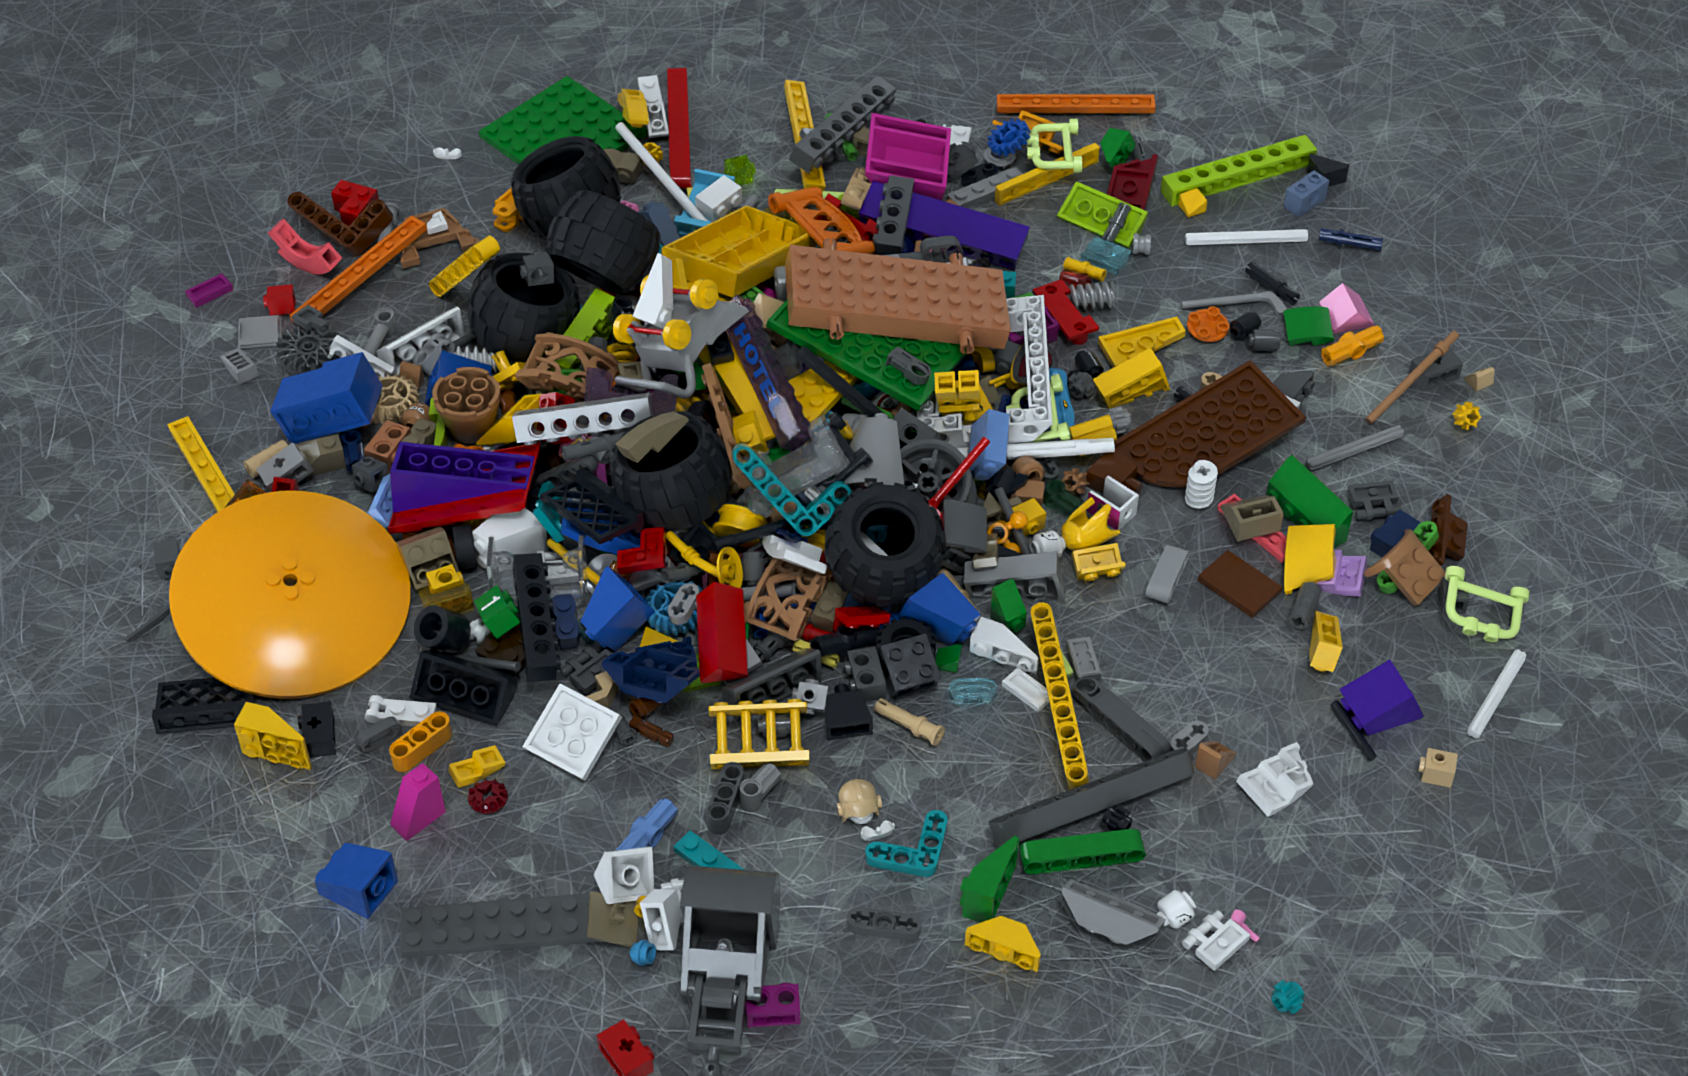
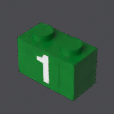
M498 585L474 600L484 624L496 638H499L520 623L517 616L519 610L513 602L514 599L507 590L502 591Z

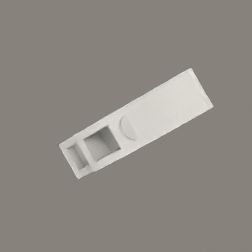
M657 75L638 77L639 90L643 92L647 104L649 125H646L649 138L669 136Z

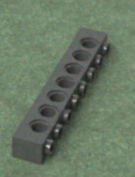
M877 75L795 144L789 160L807 173L811 172L814 168L818 169L824 159L828 160L835 150L841 149L845 141L849 142L854 134L859 132L866 123L870 124L872 113L881 114L886 106L890 107L892 105L897 88Z

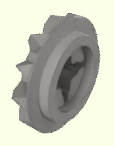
M988 147L984 152V162H990L997 167L1005 169L1006 166L1011 167L1012 163L1015 162L1016 153H1009L1006 157L1002 154L1001 159H998L997 153L993 154L990 147Z

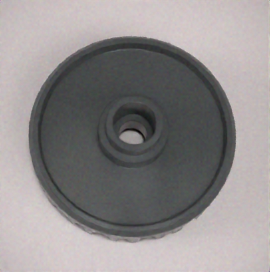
M293 325V332L286 328V333L282 332V338L278 337L277 347H275L280 365L293 374H301L322 368L324 362L340 358L336 354L331 359L328 358L329 348L336 335H338L337 330H334V327L329 330V334L321 337L314 328L307 331L299 325L298 327Z

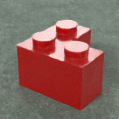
M340 180L331 192L334 210L340 212L341 221L347 226H350L373 200L379 199L377 189L345 180Z

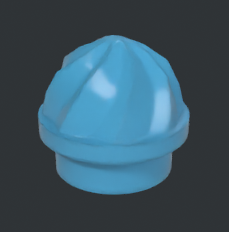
M648 940L633 943L629 952L631 960L639 966L652 964L656 957L655 945Z

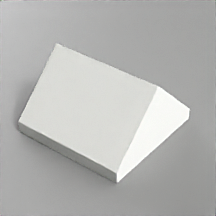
M652 847L604 852L594 873V878L607 904L636 901L638 897L647 896L654 889Z

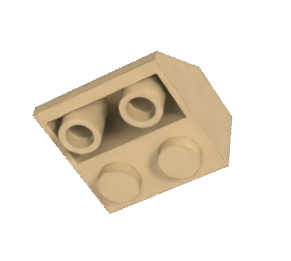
M758 293L743 320L746 328L742 332L744 336L748 333L750 334L751 339L749 341L751 343L776 350L788 340L766 327L767 320L778 310L784 301Z

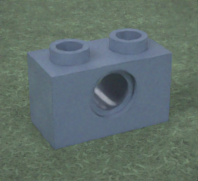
M1312 171L1287 188L1284 208L1298 217L1302 216L1326 199L1329 180L1316 171Z

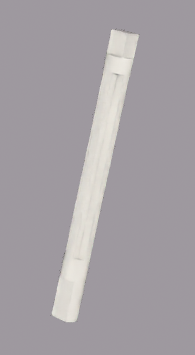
M1077 439L1007 444L1006 460H1014L1022 456L1044 458L1115 452L1114 439ZM969 447L957 448L965 458L969 455Z

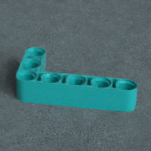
M739 443L732 449L731 454L735 464L802 536H810L831 518L837 506L841 505L845 498L852 493L845 482L835 481L810 504L804 507L749 445ZM742 449L749 452V457L744 461L736 458L738 451ZM756 467L765 469L764 475L760 478L752 476V471ZM772 484L780 486V492L776 495L768 493V488ZM837 488H845L846 494L844 497L836 498L834 496ZM787 502L796 503L794 511H784L783 508ZM821 503L829 505L828 511L824 514L817 512V507ZM801 520H811V526L808 529H801L799 527Z

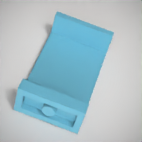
M695 169V184L689 196L691 202L695 205V196L725 174ZM725 175L733 182H735L734 176ZM685 209L681 216L676 215L674 219L677 233L682 237L712 223L709 220L704 221L692 218Z

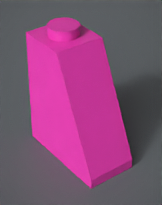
M421 763L402 778L390 822L391 827L406 841L446 812L439 778L425 764Z

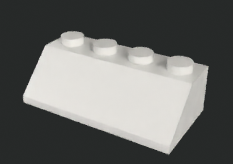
M455 307L377 350L379 359L395 367L390 376H394L397 373L399 377L402 361L414 364L413 358L415 354L424 346L432 334L441 333L452 342L464 336L460 308Z

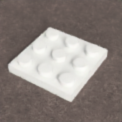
M559 684L522 747L586 781L621 721L622 716Z

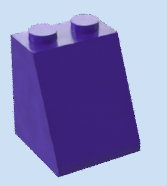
M1391 660L1384 662L1339 689L1343 695L1340 701L1347 712L1352 710L1355 715L1352 717L1353 722L1358 730L1363 728L1368 736L1424 717L1414 695Z

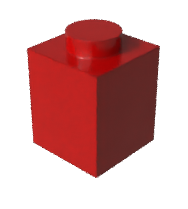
M293 284L267 286V295H263L264 307L269 309L270 316L291 314L296 310Z

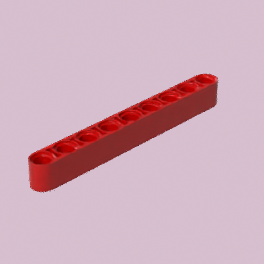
M687 67L667 68L670 177L681 190H687V188H691Z

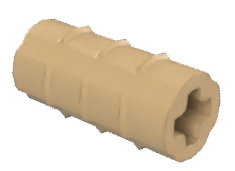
M280 440L245 460L243 464L251 478L255 479L260 476L256 469L282 451L288 444L284 440Z

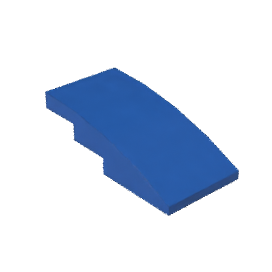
M565 507L568 511H578V508ZM582 509L581 512H594V513H595V510H592V509ZM598 510V513H607L605 510ZM562 517L560 533L582 544L616 555L618 550L640 547L641 532L636 534L630 530L600 545ZM580 519L583 522H593L592 519ZM597 520L596 523L610 524V521ZM613 521V524L623 525L621 522ZM595 530L600 535L608 532L603 530Z

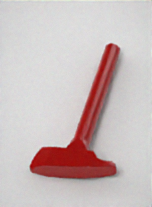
M983 437L934 497L928 500L929 506H934L941 520L942 512L938 510L941 501L990 444L986 437Z

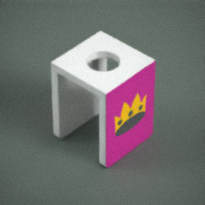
M1110 476L1105 478L1103 492L1105 498L1092 490L1088 493V499L1092 497L1095 503L1087 509V512L1094 515L1104 505L1109 504L1111 511L1108 514L1107 525L1115 530H1120L1137 514L1139 495Z

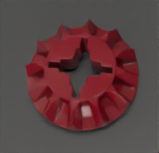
M485 778L483 782H475L474 787L469 789V805L478 813L491 814L497 812L504 807L508 799V792L504 783H499L496 779L488 781ZM491 790L492 796H488L484 800L483 794H487Z

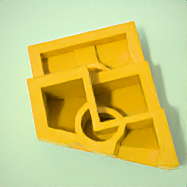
M1335 524L1288 526L1284 569L1285 595L1291 594L1293 589L1301 587L1305 582L1316 584L1317 582L1334 578L1337 561L1334 551Z

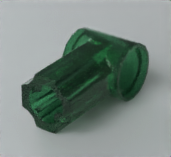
M1051 479L1047 481L1043 496V503L1046 507L1050 509L1058 508L1070 516L1084 503L1083 500L1067 491L1065 484L1061 480Z

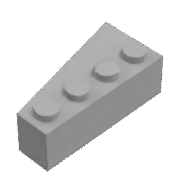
M1057 551L999 557L997 566L974 569L973 561L965 562L964 585L969 598L991 599L992 588L1012 578L1021 597H1036V601L1044 602L1045 598H1057V602H1065V578Z

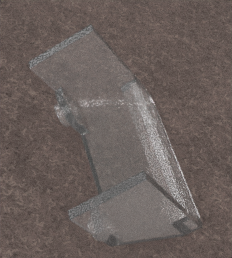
M579 535L578 550L566 552L563 555V562L547 563L548 576H545V581H550V595H547L548 599L553 600V597L556 595L571 593L577 609L583 608L587 604V558L584 535ZM489 537L486 568L490 589L498 585L502 591L507 590L517 606L513 577V554L508 551L496 552L494 537Z

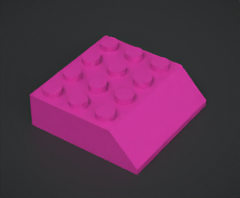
M872 113L865 176L871 182L876 181L883 184L888 183L889 175L913 178L914 193L942 201L947 183L951 128Z

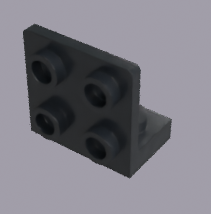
M926 634L882 645L881 652L892 682L888 689L891 698L936 686L940 681L941 676Z

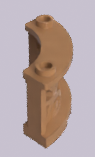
M551 332L536 334L534 338L536 343L524 368L519 369L515 375L521 383L529 390L554 391L555 388L566 392V396L574 398L576 402L605 399V392L611 386L618 371L617 365L620 363L615 355L573 337L553 334ZM576 355L585 372L575 371L568 376L562 375L561 368L555 361L567 356ZM603 369L607 371L604 379L596 376L601 375L603 373ZM595 383L600 385L598 392L595 391Z
M772 557L750 602L747 601L744 605L745 622L783 635L794 641L800 640L812 613V609L809 607L813 601H819L825 587L832 579V571L827 567L825 574H820ZM787 580H796L798 590L804 595L789 596L781 603L774 585ZM791 604H797L798 608H791ZM760 607L766 608L763 612V617L769 616L774 610L775 613L769 622L755 618ZM778 619H780L789 628V630L776 626L775 624L778 621Z

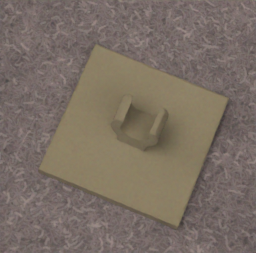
M590 891L587 937L632 947L633 943L637 942L638 916L634 913V907L637 903L629 901L607 904L602 893Z

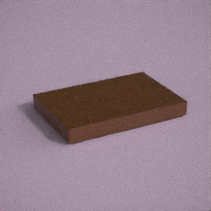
M1226 550L1198 575L1200 583L1252 618L1282 592L1281 585L1229 550Z

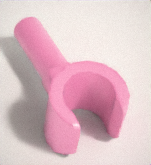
M1238 909L1234 910L1230 918L1250 934V938L1257 943L1260 937L1244 924L1246 920L1245 913Z

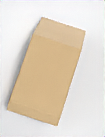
M605 671L595 675L597 692L586 697L610 709L619 687Z

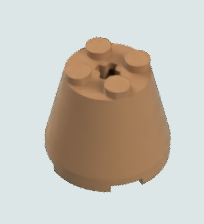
M457 368V372L445 378L441 376L437 380L432 391L433 401L436 410L453 436V440L458 443L475 444L496 422L501 398L499 382L489 375V371L482 368Z

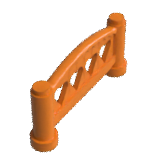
M814 186L783 194L780 192L769 194L768 204L771 212L777 214L786 210L821 248H824L823 241L826 238H830V244H832V238L837 241L840 237H846L851 243L837 242V250L867 254L875 252L873 242L862 241L858 230L851 220L836 206L822 198L823 193L820 187ZM810 204H814L817 206V209L820 210H810L805 208ZM819 215H825L827 216V219L830 221H822L815 219ZM829 226H836V227H837V230H838V231H841V232H833V231H825V230H826Z

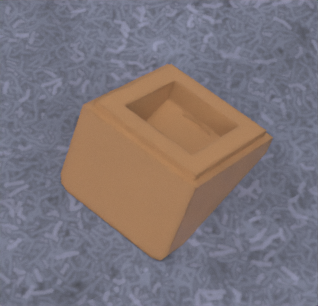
M404 361L401 362L399 378L405 375L407 380L411 379L416 384L419 391L425 382L422 366Z

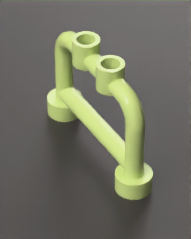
M1069 119V123L1038 124L1031 129L1030 139L1026 140L1027 159H1032L1035 166L1041 169H1073V173L1082 172V156L1072 155L1070 136L1078 135V119ZM1062 131L1065 161H1043L1040 159L1038 133Z
M1060 374L1052 375L1050 381L1053 423L1050 426L1051 431L1043 432L1032 442L1024 443L1044 442L1056 438H1061V441L1071 440L1067 422L1058 423L1054 393L1064 391ZM1023 387L1017 390L1012 396L1011 405L1006 406V409H1022L1020 400L1028 395V388Z
M1447 567L1445 579L1449 581L1446 613L1452 622L1463 626L1462 633L1472 636L1476 635L1477 631L1484 633V640L1488 642H1497L1499 638H1514L1519 632L1523 603L1529 601L1530 591L1523 587H1513L1510 589V596L1465 582V570L1461 567ZM1458 589L1512 606L1510 629L1504 630L1497 624L1479 622L1475 617L1460 616L1455 610Z

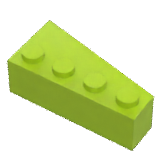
M595 288L564 335L587 343L589 338L602 337L608 340L613 324L607 318V314L614 296ZM576 355L567 356L555 361L561 369H579L581 365Z

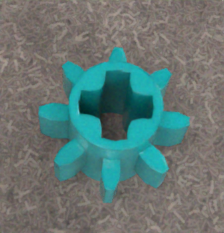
M1282 980L1273 986L1275 990L1272 992L1271 1000L1278 1011L1282 1013L1290 1011L1294 1014L1302 1008L1301 1004L1304 1002L1303 998L1305 995L1299 984L1294 981L1286 983Z

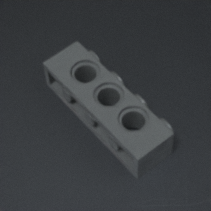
M889 175L888 183H884L883 195L885 200H881L879 208L882 216L877 217L876 229H879V232L874 234L873 238L876 255L902 253L914 191L913 178Z

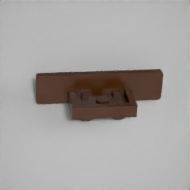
M1446 494L1441 499H1437L1432 505L1431 521L1436 524L1439 537L1430 548L1429 553L1440 566L1445 562V554L1456 561L1464 558L1468 523L1450 512L1452 496Z

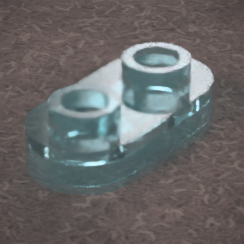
M958 678L949 685V697L956 703H988L993 701L997 695V684L990 678Z

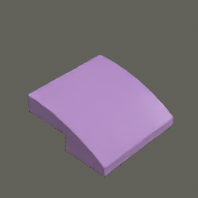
M1334 550L1337 559L1334 578L1320 581L1316 584L1324 592L1361 597L1365 579L1363 572L1366 570L1368 563L1367 557L1343 556L1342 550Z

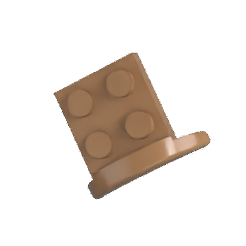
M1406 529L1402 539L1379 561L1367 568L1363 574L1365 577H1371L1384 570L1411 604L1415 606L1419 605L1441 582V578L1445 577V571L1419 541L1413 530Z

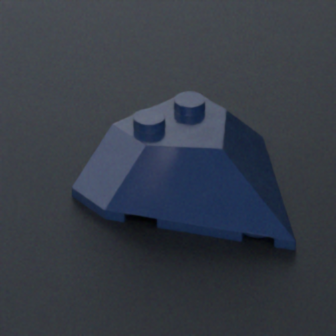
M691 636L682 638V642L672 643L667 641L636 648V653L615 652L602 661V667L623 693L633 695L635 698L652 699L657 703L668 702L700 676Z

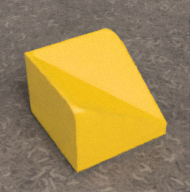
M1196 188L1181 193L1178 206L1189 218L1206 212L1207 199Z

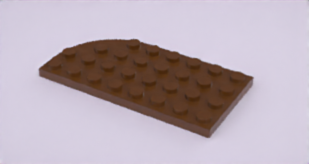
M1249 360L1115 440L1114 448L1137 465V478L1164 487H1186L1188 472L1195 462L1199 460L1212 462L1217 467L1218 475L1305 423L1306 416Z

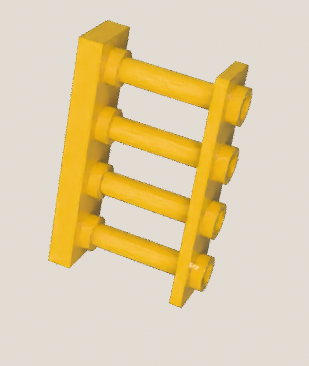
M801 699L787 700V703L765 700L763 704L741 701L738 702V705L717 702L714 703V706L708 707L709 717H716L718 751H715V754H710L711 769H722L729 762H737L743 768H757L768 763L776 767L809 765V750H804L801 747L800 713H807V702H802ZM790 713L791 748H789V751H779L777 748L775 714ZM766 714L767 749L764 750L765 752H755L752 749L751 715ZM726 716H741L742 750H740V753H730L727 750Z

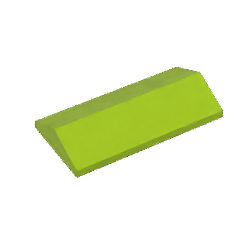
M1076 181L1057 217L1102 237L1109 225L1108 221L1110 218H1113L1119 203H1123V206L1127 204L1131 207V211L1124 221V228L1119 231L1114 242L1129 248L1133 244L1134 233L1141 234L1148 212Z

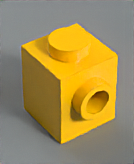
M1035 498L1012 507L1014 512L1022 511L1028 517V523L1022 529L1025 537L1045 528L1046 512Z

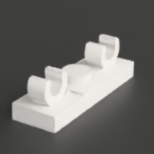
M336 335L329 348V359L334 354L342 358L363 352L377 377L383 378L387 374L390 376L395 368L339 335Z

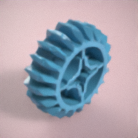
M674 581L662 586L657 584L656 590H650V596L646 597V601L655 612L646 621H648L653 630L656 629L660 633L664 632L666 636L674 633L676 637L682 632L686 635L689 629L695 631L697 608L688 622L682 625L673 624L668 615V607L679 588L687 584V581Z

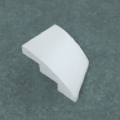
M774 535L763 537V547L770 556L820 574H825L827 565L819 562L822 548L804 541L792 543Z
M1297 742L1281 748L1278 755L1261 761L1256 769L1241 774L1236 781L1267 817L1289 806L1313 786L1312 778L1307 772L1306 762L1301 760L1299 754L1300 746Z

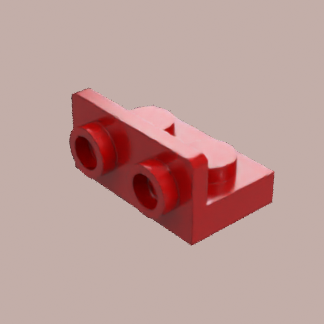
M876 605L835 608L833 630L837 631V628L841 625H845L848 628H859L862 626L879 627L880 624L890 623L891 614L882 608L876 607Z

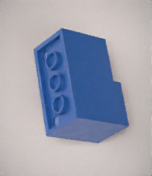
M360 352L324 362L322 368L283 378L270 412L289 442L294 444L361 426L365 428L373 422L372 417L383 385L364 353Z

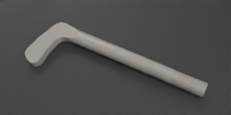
M1272 291L1181 301L1182 310L1259 301L1268 302L1278 317L1284 316L1283 310L1287 309Z

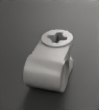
M434 333L415 354L413 363L422 366L423 372L430 376L441 351H446L444 347L448 349L447 352L454 353L455 345L451 340L446 339L443 334Z

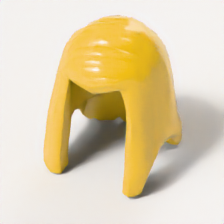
M1091 497L1069 516L1061 528L1062 537L1068 549L1074 551L1100 546L1120 534V530L1108 528L1107 518L1111 511L1109 504L1104 505L1088 519L1086 510L1095 503Z

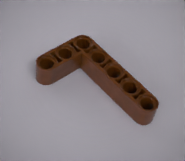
M293 192L287 199V204L299 218L352 256L361 255L393 219V213L383 200L380 199L373 200L350 226H347L302 192Z

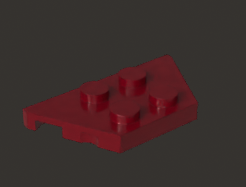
M1158 154L1151 155L1152 158L1143 161L1136 159L1127 164L1122 163L1114 166L1107 195L1146 211L1159 160Z

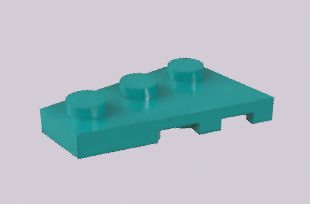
M550 480L541 485L538 494L539 498L541 493L555 488ZM553 497L552 499L563 500V497ZM541 500L536 501L535 505L537 508L533 510L534 516L556 543L564 540V535L560 533L562 516Z

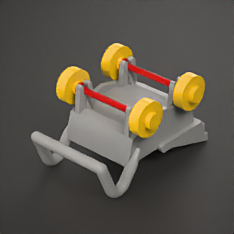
M647 275L641 282V294L649 275ZM698 279L693 283L691 290L673 288L672 317L666 323L664 329L648 323H644L642 326L640 320L633 317V314L619 315L613 324L614 337L621 343L631 344L635 342V348L641 358L642 379L617 376L615 377V383L635 392H644L647 389L664 391L682 399L689 398L696 388L693 363L706 344L712 345L721 333L748 313L749 310L745 306H739L737 302L717 300V285L709 279ZM650 367L684 371L687 381L686 389L683 390L666 382L651 381Z

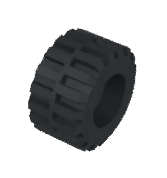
M901 617V620L893 619L891 624L885 623L883 625V629L878 631V636L876 637V650L884 675L888 676L889 673L881 652L882 645L926 634L934 658H936V636L930 626H925L923 621L917 622L915 618L909 620L906 617Z

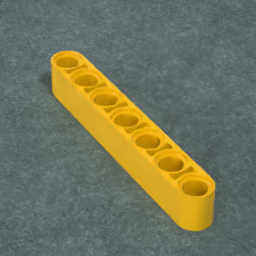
M490 235L485 237L430 280L429 287L434 295L437 297L443 296L498 254L500 246L496 239Z

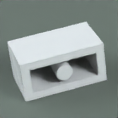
M723 175L695 196V206L705 218L714 222L724 217L734 207L739 206L742 202V187Z

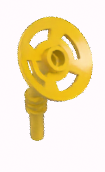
M672 531L667 532L666 539L681 552V556L690 565L694 564L717 577L722 584L729 583L730 586L741 588L743 568L740 557L735 549L732 547L723 548L719 552L717 566H714L700 558V554L693 547L687 546ZM723 554L729 555L728 560L723 559Z

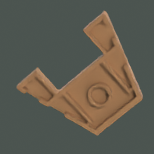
M445 208L414 215L415 218L427 225L432 215L441 211L447 222L448 229L428 235L426 230L404 248L401 257L402 269L421 264L417 249L428 248L432 245L447 243L457 239L464 253L478 243L479 239L471 236V232L459 225V221Z

